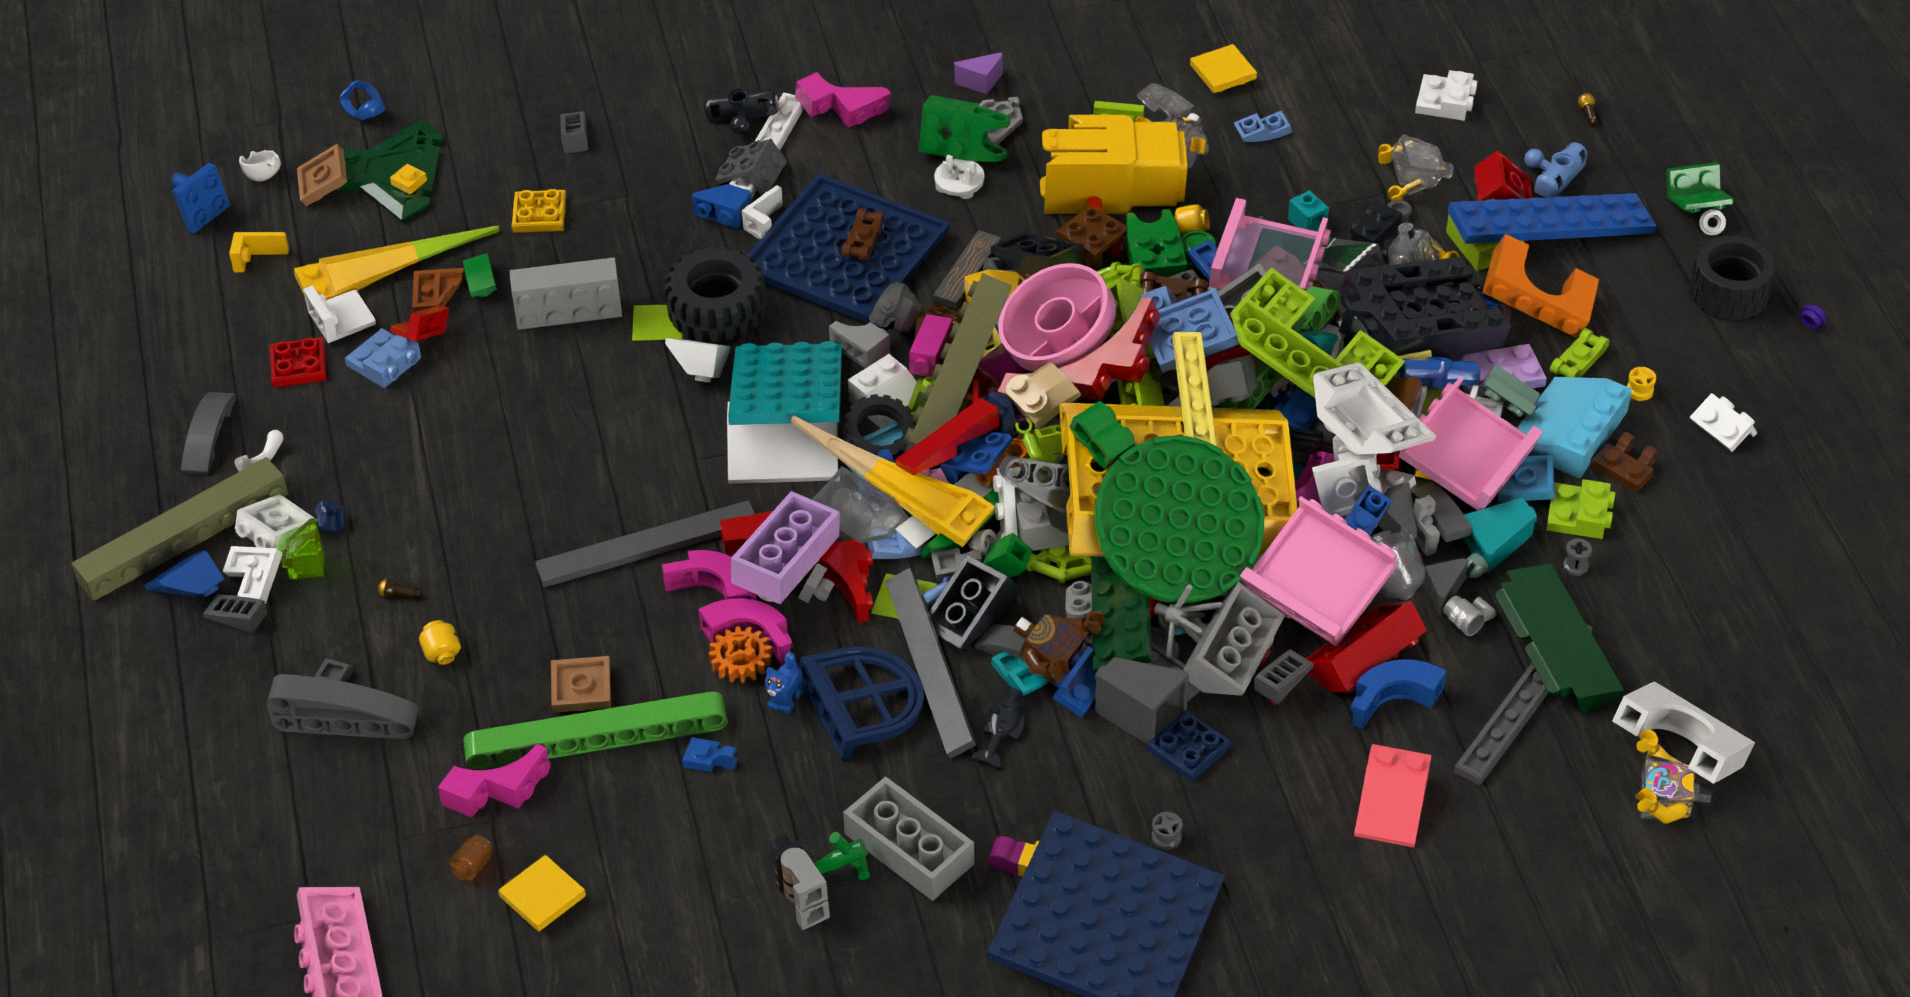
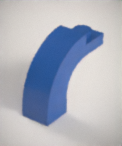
M1394 660L1371 668L1357 681L1355 699L1350 710L1353 712L1352 725L1363 730L1375 710L1382 703L1392 699H1409L1432 708L1444 689L1447 670L1417 660Z

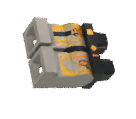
M787 835L772 840L770 845L773 851L776 887L780 892L784 891L786 898L790 902L796 904V918L801 929L805 930L830 918L826 881L804 851L801 841L797 840L792 843Z

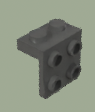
M772 139L757 140L750 145L734 147L729 152L726 162L719 168L720 172L715 180L720 184L747 176L758 193L763 195L771 189L787 160Z

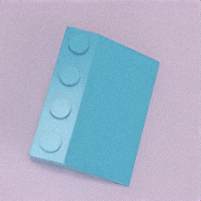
M1554 377L1535 403L1538 408L1534 409L1530 416H1526L1517 427L1526 435L1533 426L1543 431L1528 456L1553 455L1554 468L1580 479L1591 464L1592 458L1601 450L1628 412L1632 389L1607 378Z

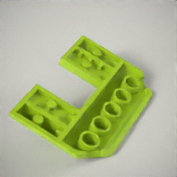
M1272 267L1230 314L1239 344L1314 398L1313 376L1318 372L1360 362L1386 386L1405 362L1361 330L1336 359L1294 331L1292 327L1311 307L1316 298Z

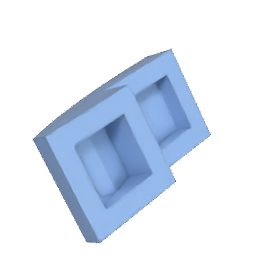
M870 530L867 536L872 559H899L918 556L929 543L928 539L918 548H915L898 531L897 533Z

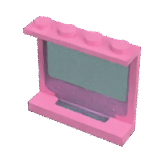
M1236 198L1211 266L1209 287L1222 289L1259 263L1266 271L1272 267L1304 291L1312 287L1313 283L1311 280L1316 281L1319 271L1317 262L1322 263L1325 247H1322V245H1328L1331 230L1327 229L1328 218L1323 217L1318 232L1245 216L1246 200Z

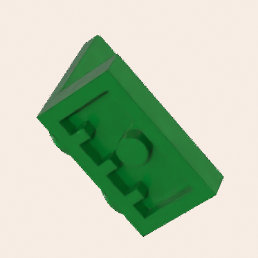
M1717 162L1667 169L1668 199L1685 210V212H1699L1700 208L1705 207L1723 209L1725 205L1734 203L1733 198L1720 189V164Z

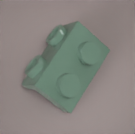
M1498 365L1493 366L1480 385L1481 388L1486 390L1484 393L1486 396L1496 402L1499 400L1508 405L1507 410L1518 417L1522 415L1524 417L1530 416L1536 408L1534 404L1540 396L1537 391Z

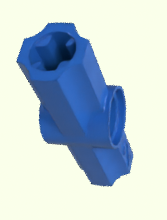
M1427 357V360L1403 359L1405 362L1396 373L1397 377H1418L1422 384L1426 386L1445 388L1449 382L1454 384L1460 376L1464 378L1461 385H1476L1480 380L1481 371L1477 362Z

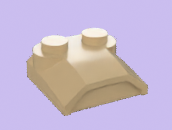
M1050 362L1028 376L1018 375L1012 378L1006 386L1005 393L1011 403L1026 418L1030 419L1037 429L1043 427L1060 413V403H1072L1081 396L1068 377Z

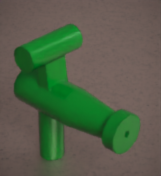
M833 832L829 837V841L837 849L815 862L816 868L822 874L850 863L856 867L860 880L868 879L870 877L866 860L868 851L863 840L859 838L848 843L838 832Z

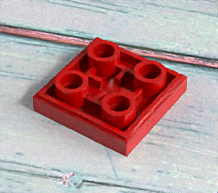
M323 337L270 344L273 388L327 380Z

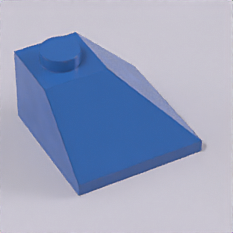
M207 551L190 555L144 586L149 591L186 596L203 594L206 597L219 589L217 584L224 580Z

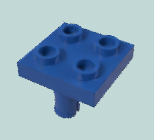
M208 163L192 176L184 175L181 172H177L172 176L171 182L173 187H175L172 192L187 231L195 234L231 206L216 165Z

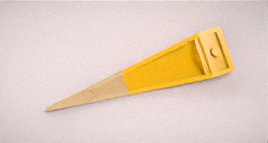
M792 416L791 422L937 535L942 533L963 547L993 513L995 506L971 490L921 473L913 476L896 466V463L856 447L796 416Z

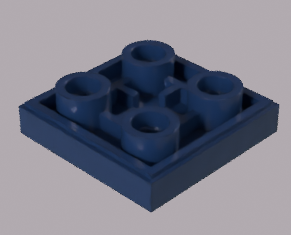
M1187 710L1147 744L1148 752L1191 782L1196 780L1231 748V741Z

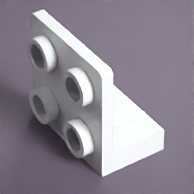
M313 285L303 289L308 313L328 343L376 324L375 318L356 290L326 300L322 293L318 295Z

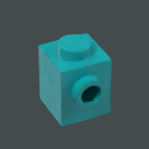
M1309 190L1289 200L1288 220L1298 228L1317 232L1323 217L1328 218L1329 207Z

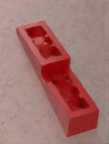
M982 398L978 399L896 459V466L914 476L956 457V446L999 427L998 407Z

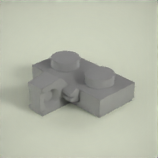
M1430 495L1415 499V503H1413L1418 538L1412 540L1427 556L1436 553L1440 537L1437 527L1432 524L1433 518L1431 515L1435 512L1436 502Z

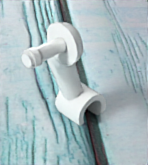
M279 430L270 431L262 453L251 459L247 455L235 459L234 463L237 470L240 472L266 457L271 461L283 442V434Z

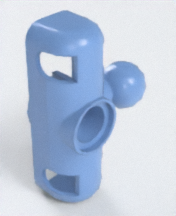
M1570 143L1563 151L1555 153L1552 156L1551 162L1544 159V154L1538 149L1527 151L1524 157L1527 166L1533 169L1539 167L1544 170L1535 182V193L1546 198L1557 197L1586 165V148L1580 143Z

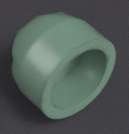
M1473 553L1466 559L1468 560L1466 573L1470 574V578H1478L1488 571L1487 562L1479 554Z

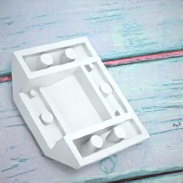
M1360 362L1318 372L1313 376L1318 418L1325 423L1324 426L1328 431L1336 434L1344 442V446L1356 455L1392 453L1433 441L1436 438V435Z

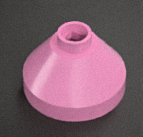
M1072 263L1051 266L1027 278L1007 299L999 318V336L1009 354L1023 368L1036 371L1049 362L1060 368L1087 356L1106 342L1115 321V299L1102 277L1090 267Z

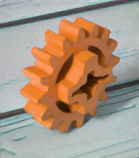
M736 626L735 632L725 629L724 637L716 635V643H710L709 661L712 664L713 672L719 671V678L721 679L728 675L730 682H733L735 678H740L741 683H745L746 677L756 680V673L765 674V666L771 665L770 657H772L771 646H769L768 637L762 638L760 630L753 634L751 627L741 631V628Z

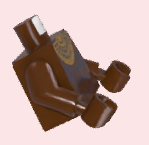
M1092 611L1087 617L1081 618L1054 617L1050 614H1045L1035 626L1022 617L1016 624L1013 632L1025 639L1020 656L1023 658L1032 675L1044 676L1050 683L1055 684L1056 681H1060L1063 678L1062 673L1068 674L1070 672L1068 665L1076 653L1082 649L1089 628L1093 634H1099L1102 630L1100 624H1104L1105 619L1100 611Z

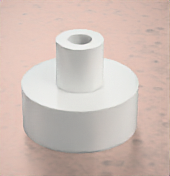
M990 529L979 530L974 534L973 540L969 541V548L971 551L980 550L981 557L985 558L989 545L997 541L998 538L995 532Z

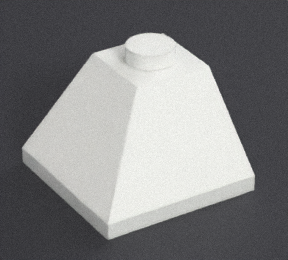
M666 338L665 344L685 372L695 375V380L711 382V378H720L730 352V346Z

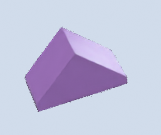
M1002 53L954 62L955 83L987 94L1003 74Z

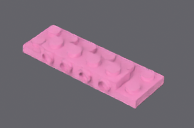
M299 887L297 900L301 922L295 926L294 938L296 943H302L303 949L300 950L299 964L301 968L307 969V974L304 978L305 993H311L312 997H383L360 887Z

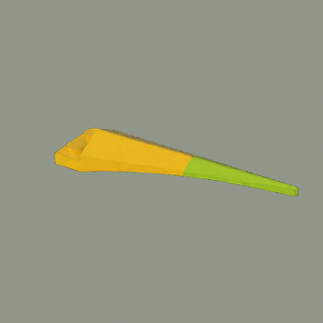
M499 226L320 258L319 263L294 268V275L302 292L304 288L313 285L318 295L322 293L325 299L329 300L352 290L358 291L398 270L446 250L498 233Z

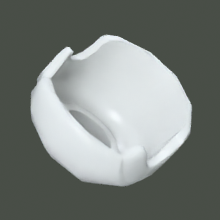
M268 150L258 153L251 151L250 157L247 160L244 156H240L239 159L243 173L249 179L259 182L273 177L281 165L279 156L274 151Z

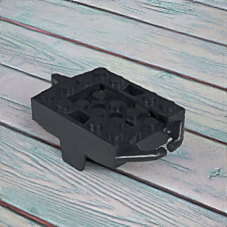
M1462 257L1347 270L1340 289L1347 308L1339 327V332L1343 335H1356L1361 330L1397 356L1430 350L1432 357H1442L1458 361L1463 354L1478 353L1496 347H1503L1511 327L1512 310L1509 305L1503 302L1498 304V308L1490 309L1477 292H1483L1485 281L1473 276L1472 271ZM1448 282H1453V284L1441 285ZM1489 296V297L1492 299L1493 302H1498V301H1499V300H1497V299H1495V298Z

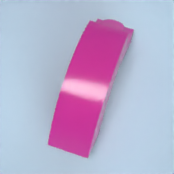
M709 550L688 551L689 560L662 564L666 591L693 586H707L718 590L725 599L745 598L756 600L755 593L731 583L732 557L726 554Z
M734 598L717 601L698 609L700 628L711 643H716V635L724 637L725 629L735 632L736 626H739L741 631L751 627L753 634L760 630L762 638L768 637L772 654L781 666L785 664V656L788 652H791L793 643L787 633L786 618L772 606L752 599Z

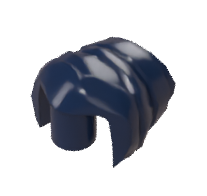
M328 499L326 502L321 501L315 506L314 513L320 530L327 532L342 531L344 526L343 518L345 517L344 505L334 510L336 502Z

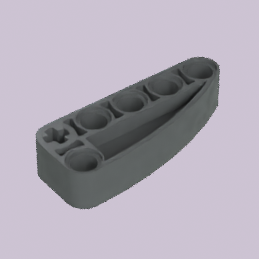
M1009 456L1003 459L999 466V472L1007 482L1032 499L1067 514L1066 504L1070 496V485L1067 486L1064 482V476L1069 472L1067 464ZM1017 462L1020 465V473L1016 477H1011L1009 473L1010 466ZM1041 467H1045L1048 472L1046 479L1043 481L1037 479V471ZM1093 469V470H1095V471H1097V472H1102V471H1104V470H1099V469Z
M279 674L273 678L266 703L271 723L280 731L376 738H410L413 735L419 708L415 703L380 690L337 680Z

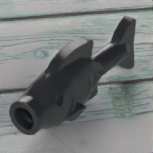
M1008 688L1006 693L993 704L988 715V723L983 730L984 734L991 735L986 749H981L973 754L972 761L1000 770L1001 761L997 751L1001 741L1007 737L1017 741L1024 727L1021 702L1023 694L1021 691L1015 688Z

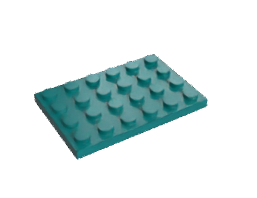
M825 341L821 344L798 342L794 345L770 343L767 346H756L755 344L747 343L736 346L728 411L729 425L792 423V416H796L808 423L839 422L842 343L836 344L832 341Z

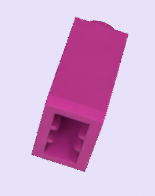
M926 314L910 350L909 373L932 377L937 363L943 365L945 359L940 358L946 342L952 344V338L949 337L952 331V318Z

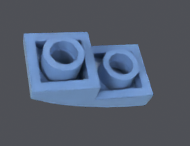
M1282 111L1262 119L1256 113L1234 122V126L1243 142L1267 141L1292 133L1291 126Z

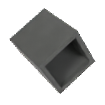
M1114 657L1107 665H1102L1095 675V712L1146 744L1152 741L1187 710L1189 674L1185 671Z

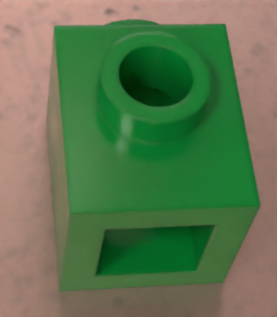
M1011 533L989 545L983 564L1009 578L1012 576L1016 577L1026 570L1032 549L1014 533Z

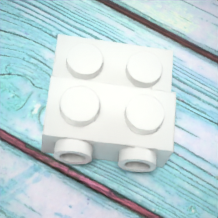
M1449 70L1447 78L1424 74L1415 113L1465 121L1466 112L1472 111L1474 97L1470 95L1475 96L1477 81L1473 80L1474 74Z
M1350 451L1338 454L1339 461L1312 467L1320 502L1325 512L1330 515L1337 514L1339 516L1348 514L1368 485L1382 493L1379 478H1373L1372 471L1377 470L1373 454L1356 455Z
M278 494L238 509L235 529L240 537H247L254 541L256 547L277 548L283 551L294 546L295 537L315 530L317 519Z

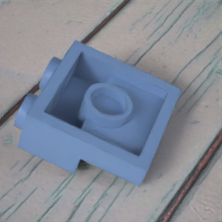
M381 328L345 357V362L349 368L385 388L408 368L416 364L421 359L418 342L397 334L394 336Z

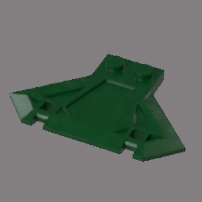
M421 119L371 149H343L347 182L335 190H363L401 222L430 206V197H425L424 195L433 191L441 150L440 147L434 146V144L442 143L443 134ZM406 164L425 172L427 181L412 194H408L391 185L390 177Z

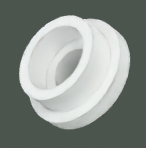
M1718 210L1704 212L1699 220L1701 230L1707 235L1721 233L1726 225L1724 215ZM1709 218L1716 219L1717 225L1714 228L1708 226Z

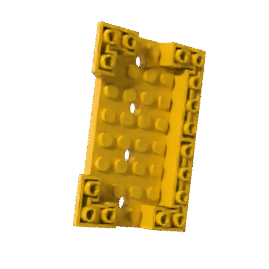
M1088 403L1059 404L1063 455H1068L1070 496L1066 504L1070 556L1104 557L1096 538L1093 517L1098 488L1111 466L1102 472L1093 470L1090 464L1096 462L1090 454L1088 448L1075 437L1069 427L1076 415L1094 405ZM1105 404L1113 409L1117 422L1130 429L1134 436L1135 445L1156 437L1185 436L1181 407ZM1212 408L1217 447L1221 448L1236 463L1239 462L1251 477V482L1257 495L1260 496L1264 511V536L1259 555H1263L1297 511L1288 420L1279 410ZM1261 467L1266 468L1270 471L1271 476L1264 477L1259 474L1257 469Z

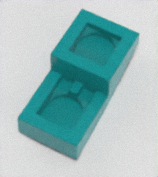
M1005 652L991 659V665L1012 688L1021 691L1023 696L1048 684V680L1044 676L1032 675L1022 659Z

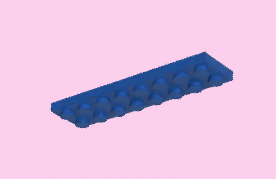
M1637 193L1450 202L1447 209L1465 244L1500 242L1505 234L1519 241L1654 234L1656 229L1655 222Z

